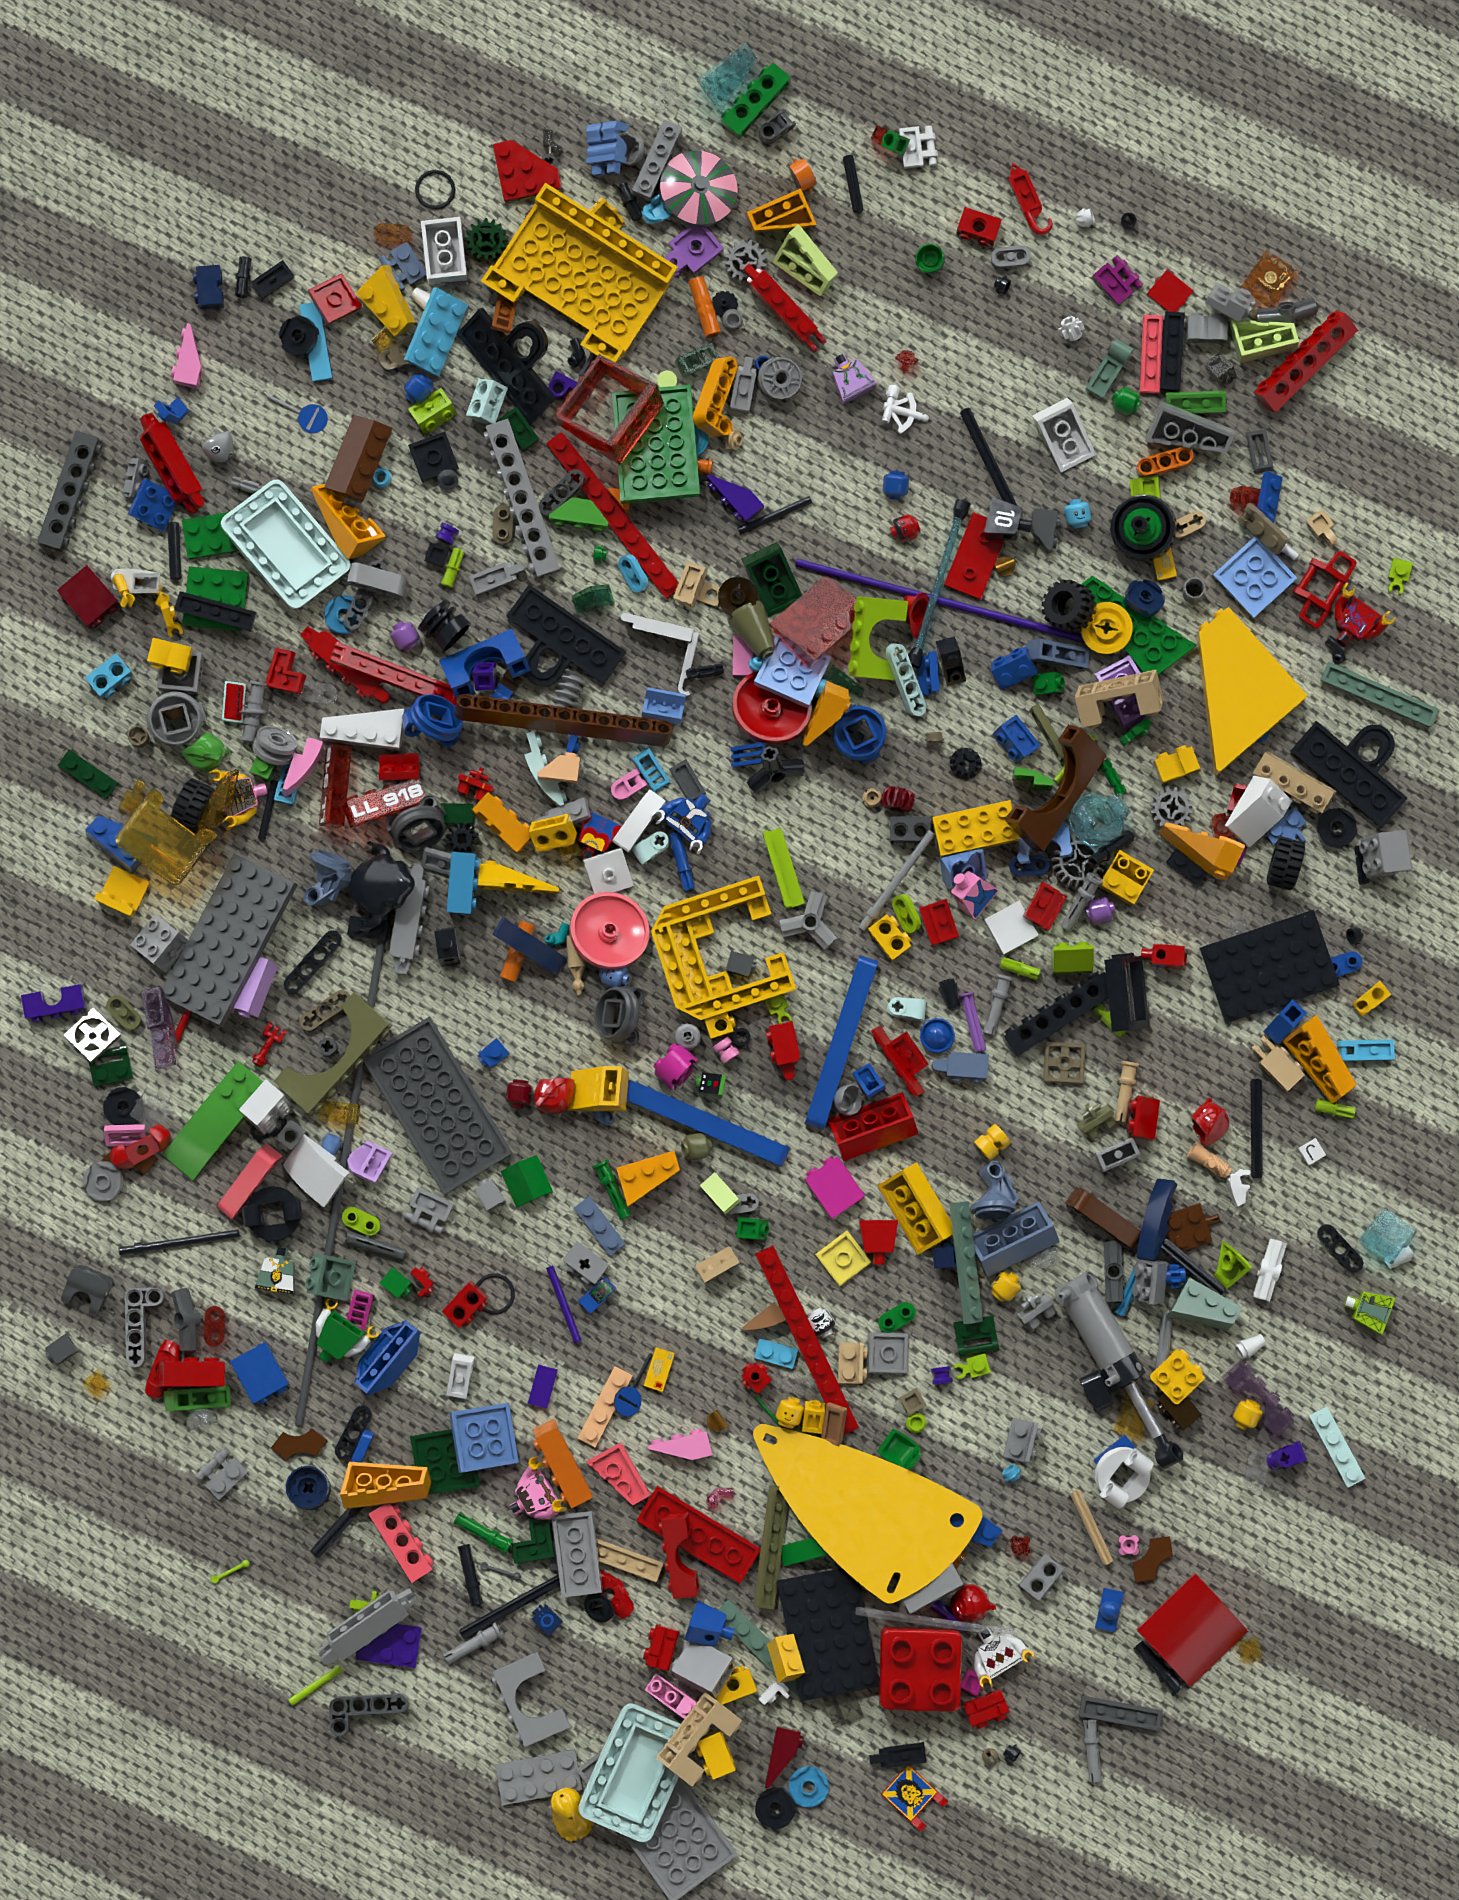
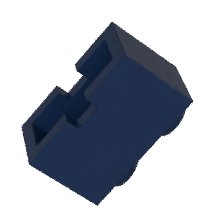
M220 265L196 266V273H193L194 285H197L198 292H194L195 304H199L200 309L224 308V296L222 288H219V285H223Z

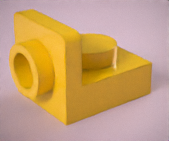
M817 1400L805 1401L802 1432L822 1434L825 1403Z

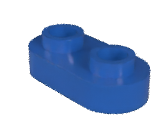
M1354 951L1331 958L1332 963L1337 967L1335 971L1337 977L1354 972L1362 965L1361 956ZM1349 958H1354L1356 963L1351 965Z

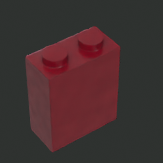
M88 565L57 589V592L89 629L98 627L103 622L102 618L107 614L112 615L115 613L120 604Z

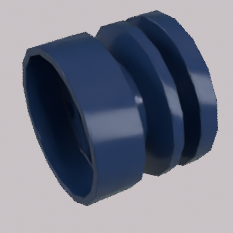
M301 1466L293 1470L285 1484L289 1500L304 1510H316L322 1507L328 1501L331 1493V1483L328 1477L318 1468L312 1466ZM306 1484L314 1485L312 1493H305Z

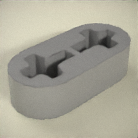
M750 1193L736 1195L740 1200L739 1206H735L727 1214L754 1211L759 1204L758 1198ZM747 1197H751L752 1200H755L756 1204H753L752 1208H748V1205L741 1206V1202L747 1201Z

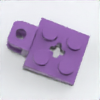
M689 226L668 243L672 251L666 255L665 259L676 264L678 267L674 277L680 275L687 268L694 275L723 252L724 248L706 227ZM692 243H700V250L693 251Z

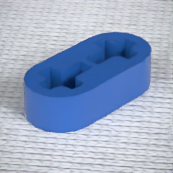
M364 1430L350 1462H363L374 1437L373 1432Z

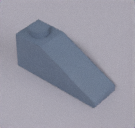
M1045 639L1027 641L1028 655L1032 662L1077 668H1088L1089 648Z

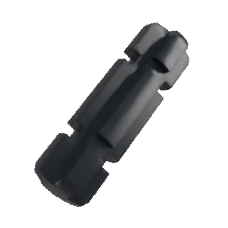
M714 664L689 668L686 670V677L691 680L711 677L712 675L718 676L724 673L723 665Z
M1355 846L1354 851L1355 855H1357L1355 858L1357 874H1359L1358 882L1361 885L1368 884L1370 879L1366 878L1362 868L1364 862L1363 854L1360 852L1359 846Z

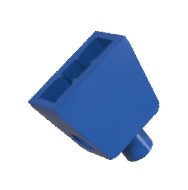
M697 1601L684 1640L715 1647L719 1637L732 1640L735 1629L724 1625L725 1613Z

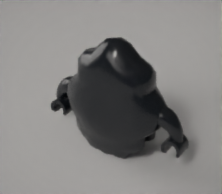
M368 841L367 844L372 846V848L366 851V853L375 856L368 862L361 863L352 873L349 897L353 899L357 908H364L365 911L372 915L370 921L359 918V921L364 924L362 927H358V929L364 932H368L371 928L378 926L393 908H401L415 886L414 878L409 873L408 866L403 861H395L386 846Z

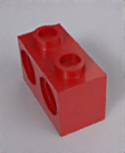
M470 1281L441 1312L458 1328L463 1325L467 1327L474 1320L472 1315L477 1310L481 1312L487 1306L486 1300L489 1296L473 1281ZM471 1293H475L478 1296L476 1304L471 1303L469 1300ZM457 1308L464 1310L465 1316L463 1318L456 1316L455 1311Z

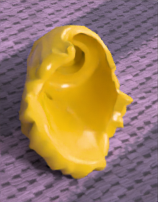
M565 1787L554 1792L551 1798L552 1822H554L561 1838H566L567 1841L572 1842L578 1839L581 1840L584 1836L588 1835L592 1830L594 1822L580 1815L578 1810L582 1799L580 1794L572 1788Z

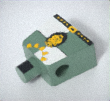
M276 1247L274 1258L265 1257L255 1285L256 1289L295 1294V1262L286 1260L288 1248Z

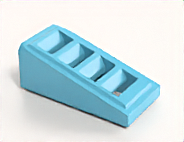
M646 748L631 758L653 792L671 782L650 748ZM648 755L650 759L640 764L639 761ZM653 762L654 766L645 771L644 767ZM656 769L659 771L657 774L649 778L648 774H650ZM662 776L663 779L654 785L652 781Z
M286 764L282 766L274 801L294 806L298 789L291 793V797L281 796V792H283L282 787L285 783L284 778L288 774L286 769L289 770L291 765Z

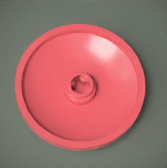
M614 892L596 893L584 899L575 909L569 927L570 939L577 953L591 965L610 970L627 967L639 959L648 944L650 934L647 917L640 906L627 896Z

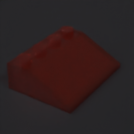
M825 575L769 623V626L802 662L810 668L853 631L852 624L855 618L854 604L857 597Z

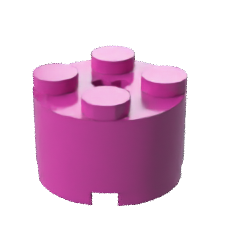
M675 1043L668 1048V1054L665 1058H660L653 1066L655 1068L654 1075L672 1091L675 1090L674 1086L676 1084L681 1086L694 1071L692 1068L693 1064L698 1065L699 1060L687 1049Z

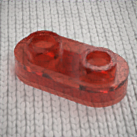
M218 1306L208 1308L205 1312L204 1340L208 1345L214 1347L221 1345L225 1339L226 1314ZM215 1312L219 1314L217 1320L212 1318V1314ZM216 1332L218 1334L217 1340H212V1333Z

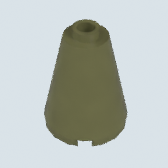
M756 601L757 605L753 606L751 603L745 604L731 614L733 618H728L727 621L758 657L768 658L774 653L775 644L765 607L761 601Z

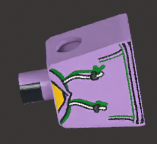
M844 354L834 359L838 369L833 371L832 376L843 405L876 388V381L858 359L848 362Z

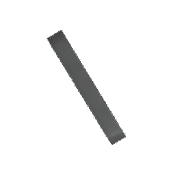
M374 560L369 564L371 567H376L377 565L380 567L379 569L386 571V566L382 561ZM361 588L357 589L343 620V626L346 630L354 632L360 628L376 594L375 592H366ZM363 600L366 603V607L360 610L355 606V602ZM354 613L358 614L355 620L357 624L350 626V621L347 619L351 620Z

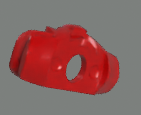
M164 1340L159 1348L147 1378L145 1387L147 1395L160 1398L164 1396V1391H167V1388H171V1386H158L156 1368L158 1362H163V1358L180 1357L181 1350L177 1343Z
M600 1569L602 1589L611 1588L614 1590V1597L608 1599L613 1600L612 1606L615 1607L613 1613L621 1619L628 1617L634 1609V1603L628 1596L629 1592L626 1590L624 1583L619 1578L617 1579L610 1573L606 1574Z

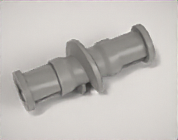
M250 680L251 689L247 700L248 705L243 704L247 709L240 711L241 714L246 715L240 739L254 742L260 722V714H266L267 712L261 708L264 700V689L267 683Z

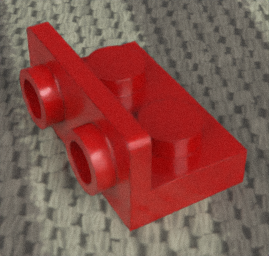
M418 753L379 755V781L419 779Z

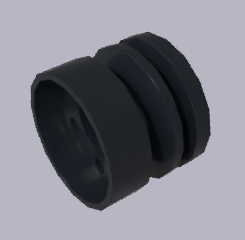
M447 599L434 606L418 626V630L421 633L427 631L425 634L426 638L437 635L433 645L442 653L449 650L467 632L471 625L462 614L453 618L456 608L454 606L450 607L451 604Z

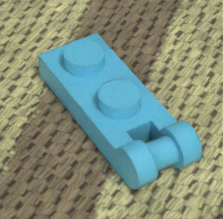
M1394 1039L1337 1041V1047H1339V1053L1343 1061L1395 1060ZM1347 1047H1353V1054H1348Z

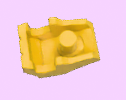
M601 197L597 201L598 203H595L589 211L620 230L625 225V221L617 209L612 207L605 198Z

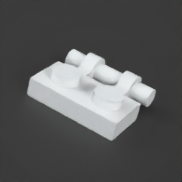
M919 126L899 129L900 135L911 139L902 156L904 169L923 167V159L926 158L929 160V166L937 165L936 158L938 153L934 145L936 137L932 126H925V133L920 134ZM921 142H926L927 151H922Z

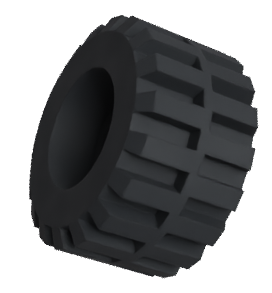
M1069 579L1060 580V583H1053L1054 587H1049L1047 589L1049 592L1047 594L1044 593L1043 596L1045 601L1042 602L1041 606L1044 607L1042 614L1046 615L1044 619L1051 626L1069 633L1079 632L1081 627H1088L1087 623L1092 622L1093 618L1091 617L1096 613L1094 607H1097L1096 602L1093 601L1095 596L1091 593L1092 591L1086 586ZM1073 597L1074 606L1070 613L1065 615L1064 606Z
M193 778L188 780L174 803L170 823L188 832L195 833L199 828L206 806L215 789Z
M1282 836L1277 840L1268 869V885L1290 891L1295 887L1305 854L1304 842Z

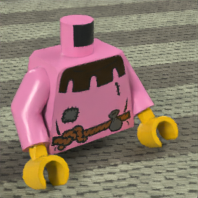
M532 1457L529 1459V1466L523 1473L515 1490L519 1500L512 1503L510 1508L515 1516L525 1510L531 1518L550 1520L559 1512L566 1511L567 1507H561V1502L564 1499L557 1498L545 1474L538 1470V1468L544 1466V1463L540 1462L537 1464L536 1461L539 1457Z

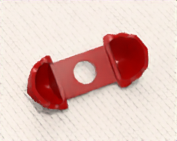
M159 1124L149 1128L150 1134L127 1147L119 1144L118 1147H114L110 1151L112 1164L120 1169L133 1168L135 1164L157 1152H162L170 1142V1132L163 1125ZM142 1144L147 1145L148 1150L145 1154L140 1155L137 1153L138 1146Z

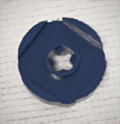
M1147 579L1143 581L1134 580L1125 591L1124 603L1144 618H1150L1161 610L1165 603V597L1163 598L1161 595L1163 591L1156 583Z

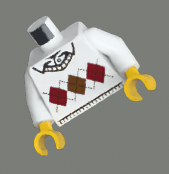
M989 1627L978 1633L984 1644L977 1647L978 1651L974 1655V1670L980 1680L979 1683L983 1691L985 1690L983 1687L985 1683H989L992 1688L991 1679L1022 1660L1027 1665H1030L1027 1661L1029 1656H1033L1036 1659L1035 1654L1021 1640L1010 1634L1003 1635L1000 1633L994 1637Z

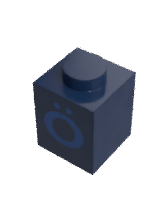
M540 1604L532 1612L534 1615L532 1620L548 1636L563 1622L547 1604L544 1607Z

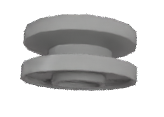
M783 357L770 358L764 362L759 369L757 377L759 387L763 393L776 399L790 398L798 391L802 381L801 370L797 364L791 359ZM778 373H782L784 377L780 384L776 381Z
M264 726L257 732V738L253 743V751L260 759L270 764L286 765L292 761L293 753L298 745L296 738L290 732L276 726Z

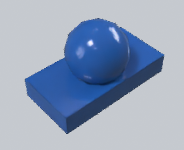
M1103 1588L1095 1628L1115 1632L1124 1592Z

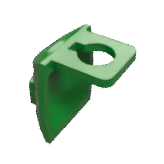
M893 1428L877 1450L888 1462L909 1470L913 1468L921 1456L919 1452L921 1448L908 1436Z

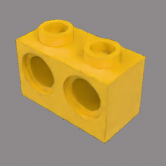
M569 813L533 821L529 829L536 852L550 851L561 846L568 847L574 844L577 835Z
M886 914L869 927L867 931L891 962H893L911 948L910 942L912 940L906 932L901 933L897 928L899 926L897 920L893 916L889 917ZM882 924L890 926L891 931L888 934L880 932L879 927ZM900 940L903 947L900 950L893 949L892 941Z

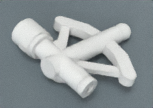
M889 385L888 391L885 394L887 402H884L882 408L884 410L883 423L888 424L892 416L899 427L897 432L902 434L911 426L914 419L922 420L923 422L929 420L928 415L916 412V402L912 393H908L904 399L897 400L900 388L895 385ZM908 402L910 409L898 405ZM896 414L908 417L907 421L902 425Z

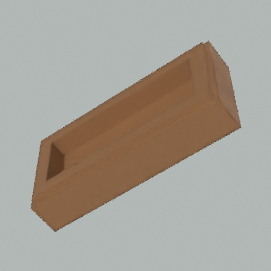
M830 1402L826 1404L821 1438L836 1446L842 1444L847 1408Z

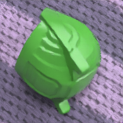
M207 732L193 745L184 749L181 754L194 768L207 772L217 768L224 759L225 754H230V750L224 747L219 738Z

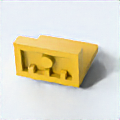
M114 866L101 893L97 892L94 900L134 918L150 882Z

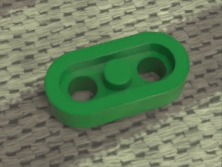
M908 1302L897 1305L880 1316L878 1321L879 1328L886 1333L897 1330L914 1319L916 1315L915 1307ZM904 1308L909 1309L910 1313L908 1316L902 1314ZM886 1319L892 1320L890 1327L885 1325Z

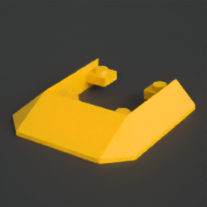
M755 876L663 907L651 933L677 1009L699 1020H704L796 990L784 952L765 958L771 977L733 989L727 971L707 976L696 939L714 934L709 918L710 914L747 903L752 921L771 915L760 876Z

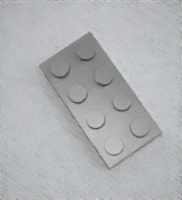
M593 1511L554 1516L552 1524L562 1598L603 1593Z
M575 1749L495 1764L502 1805L553 1796L554 1792L565 1787L576 1791L583 1790L580 1775L576 1770L579 1767Z

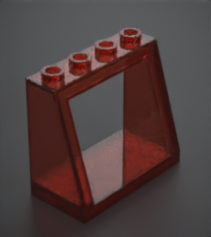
M599 354L596 359L592 360L587 372L579 378L576 387L568 393L563 405L557 408L555 418L559 426L611 461L621 465L662 408L664 401L657 384ZM605 374L639 396L608 440L572 421Z

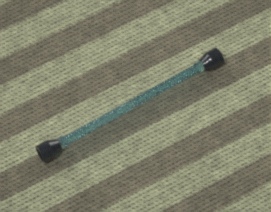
M956 499L953 525L928 601L924 620L919 630L918 639L908 653L909 660L914 668L921 667L923 644L930 625L933 609H935L939 590L958 535L959 526L962 525L964 518L969 513L971 503L965 500Z

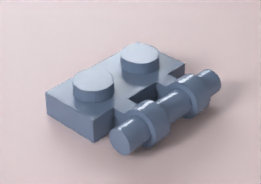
M407 241L390 251L393 256L392 260L388 261L385 255L378 258L382 265L391 266L393 276L400 286V291L405 289L402 282L406 279L410 285H413L427 276L426 271ZM398 265L403 273L397 275L393 267Z

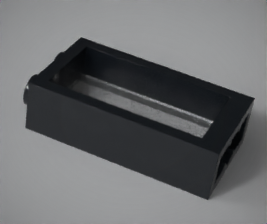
M1134 953L1111 955L1112 959L1104 960L1112 1032L1150 1028L1142 956L1134 957Z

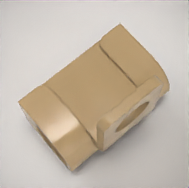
M687 561L673 599L677 603L689 608H694L697 600L717 607L719 605L718 592L720 587L704 581L708 572L705 567ZM711 589L717 591V597L714 600H709L706 597V593Z

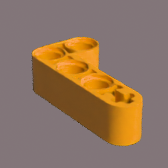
M732 356L713 360L693 413L694 424L711 437L729 435L733 429L730 419L722 414L738 368V363Z

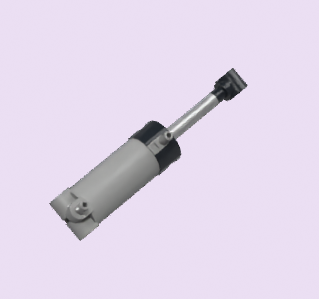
M1086 1272L1058 1287L1055 1290L1056 1298L1061 1307L1065 1306L1100 1369L1099 1372L1109 1390L1113 1392L1118 1388L1126 1389L1158 1447L1155 1449V1459L1158 1465L1163 1469H1167L1183 1460V1452L1178 1444L1172 1443V1441L1168 1442L1135 1383L1146 1372L1098 1289L1100 1284L1091 1272Z

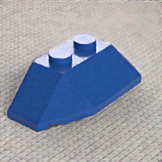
M407 1320L385 1328L359 1359L355 1384L368 1395L391 1387L417 1356L420 1331Z

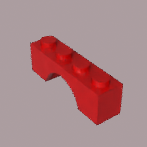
M689 1513L664 1515L661 1522H659V1530L664 1535L662 1549L663 1553L667 1555L665 1569L666 1573L670 1574V1580L668 1581L669 1592L673 1594V1599L697 1597L700 1592L698 1572L685 1566L678 1553L679 1544L688 1538L691 1533Z

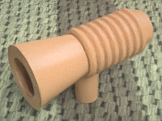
M1198 1141L1194 1143L1186 1156L1203 1164L1205 1168H1208V1170L1217 1174L1220 1178L1224 1177L1226 1179L1232 1170L1229 1164L1222 1161L1215 1154L1210 1153Z

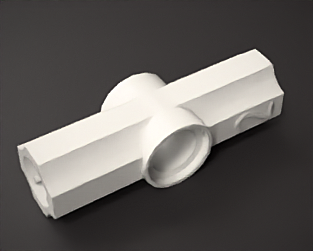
M1269 1239L1264 1259L1260 1263V1271L1258 1270L1257 1273L1258 1280L1253 1297L1270 1302L1275 1282L1278 1281L1281 1273V1262L1287 1243Z

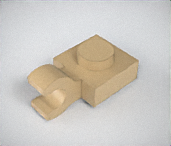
M1323 509L1306 520V523L1317 538L1323 534L1330 546L1337 542L1338 538L1331 530L1334 527V523Z

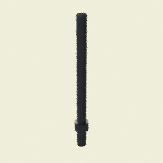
M237 1229L144 1244L143 1242H137L131 1246L118 1247L119 1255L132 1253L139 1255L144 1254L145 1251L238 1238L240 1236Z

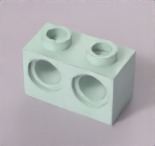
M479 379L466 416L480 423H496L508 388L494 380Z

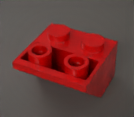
M1138 1095L1130 1102L1129 1113H1132V1120L1128 1121L1126 1130L1127 1133H1130L1129 1138L1155 1140L1160 1100Z

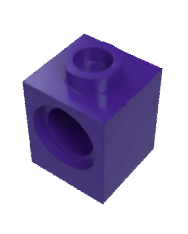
M496 662L475 664L473 670L475 691L495 690L498 681Z

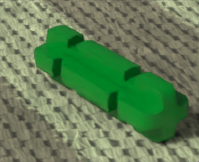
M1110 759L1104 760L1100 767L1105 771L1104 774L1111 787L1115 788L1116 796L1125 794L1127 790L1124 784H1121L1122 781L1115 768H1112Z

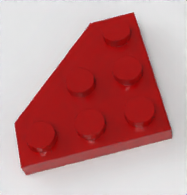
M513 140L493 144L505 202L536 196L545 183L556 190L562 189L559 170Z

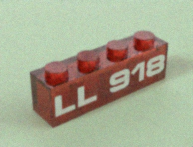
M335 744L326 747L319 826L340 828L345 824L352 747Z
M420 778L403 779L400 784L394 785V783L383 786L382 790H369L364 793L365 796L359 798L358 795L351 796L346 799L347 802L342 808L350 828H354L419 806L420 800L426 794Z

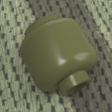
M702 1132L686 1135L681 1142L682 1153L689 1160L705 1158L709 1155V1149H712L710 1138H706Z

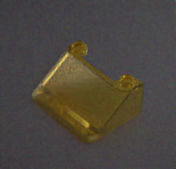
M153 787L116 835V843L168 883L179 885L205 855L218 835L207 828L201 829L195 835L159 808L163 802V796Z

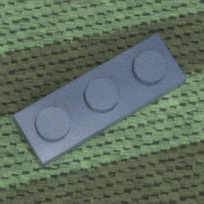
M590 1196L574 1207L575 1211L609 1256L626 1244Z

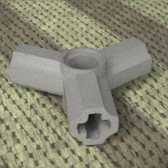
M811 891L804 915L779 920L783 937L808 932L826 950L837 939L820 920L828 896ZM812 917L816 920V925L814 927H807L805 920Z

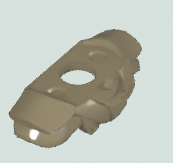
M414 333L385 349L377 356L378 362L384 370L413 365L404 360L405 356L399 353V347L402 344L410 345Z

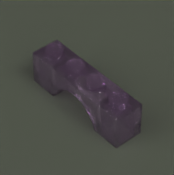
M1241 1361L1236 1362L1221 1378L1234 1392L1250 1390L1260 1396L1265 1407V1414L1261 1423L1277 1438L1295 1422L1292 1419L1294 1414L1287 1407L1283 1409L1278 1403L1280 1401L1278 1396L1273 1391L1269 1393L1266 1390L1265 1386L1267 1384L1259 1376L1256 1378L1251 1373L1253 1369L1246 1361L1243 1363Z

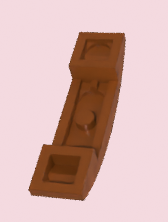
M501 294L498 295L491 329L508 334L511 333L518 299L513 303Z

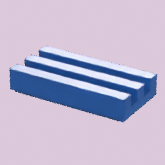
M765 743L731 747V751L734 752V755H731V759H734L731 767L762 764V757L739 762V758L761 755L765 748ZM760 748V751L739 754V751Z

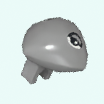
M214 429L215 435L209 437L202 444V450L212 461L219 463L227 462L232 458L234 452L231 433Z

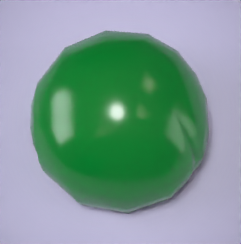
M928 243L919 248L916 253L915 262L922 272L933 274L944 266L945 255L938 245Z

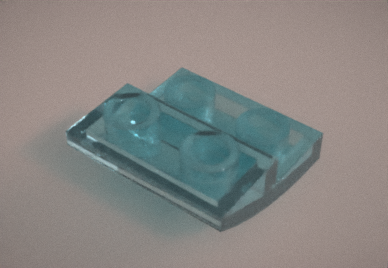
M1385 1208L1370 1224L1359 1241L1387 1263L1393 1264L1401 1250L1407 1248L1417 1231Z

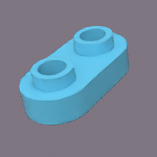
M631 554L622 556L619 559L618 566L630 589L636 593L646 590L648 579L637 559Z

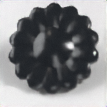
M729 291L716 293L712 298L715 314L721 318L727 310H737V298Z

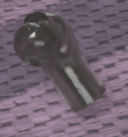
M543 130L544 150L553 156L562 155V146L553 141V130Z

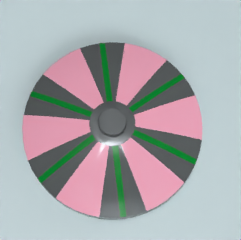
M687 151L677 155L666 165L659 181L660 199L667 212L677 221L692 227H709L724 220L732 211L738 194L737 181L731 168L721 158L705 151Z

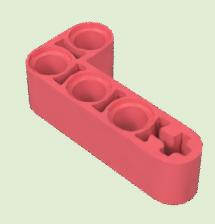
M269 1144L261 1147L216 1208L233 1220L267 1174L276 1167L275 1164L283 1158V1155Z

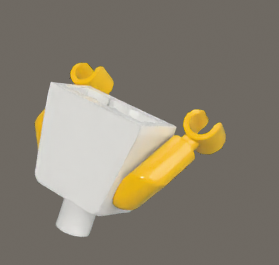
M115 569L111 574L113 588L118 590L120 595H123L120 602L122 607H126L127 604L130 608L132 607L135 597L130 593H153L158 596L155 604L161 607L160 602L166 600L169 602L170 600L167 594L161 592L162 588L159 585L160 573L139 569Z

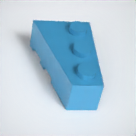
M451 852L447 900L448 913L473 915V910H476L477 898H474V893L478 889V878H475L476 870H479L480 858H477V854Z

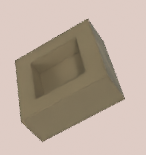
M917 1388L899 1397L908 1415L926 1406Z

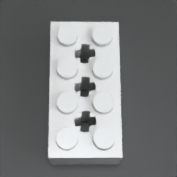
M265 1079L239 1111L248 1122L265 1135L267 1132L270 1134L277 1127L276 1122L280 1117L284 1119L289 1114L291 1104L282 1092Z

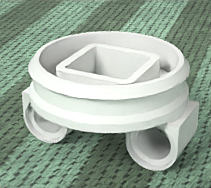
M1118 1447L1108 1451L1101 1457L1095 1469V1482L1101 1491L1100 1496L1117 1509L1122 1508L1127 1502L1137 1499L1145 1492L1149 1485L1153 1461L1136 1448ZM1124 1462L1135 1472L1126 1484L1120 1487L1110 1478L1121 1463Z

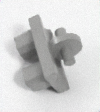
M1027 1293L1024 1295L1027 1301L1021 1304L1023 1310L1017 1313L1024 1324L1034 1329L1040 1324L1036 1317L1043 1312L1046 1318H1050L1056 1314L1053 1306V1300L1047 1294L1040 1297L1037 1293L1030 1297Z

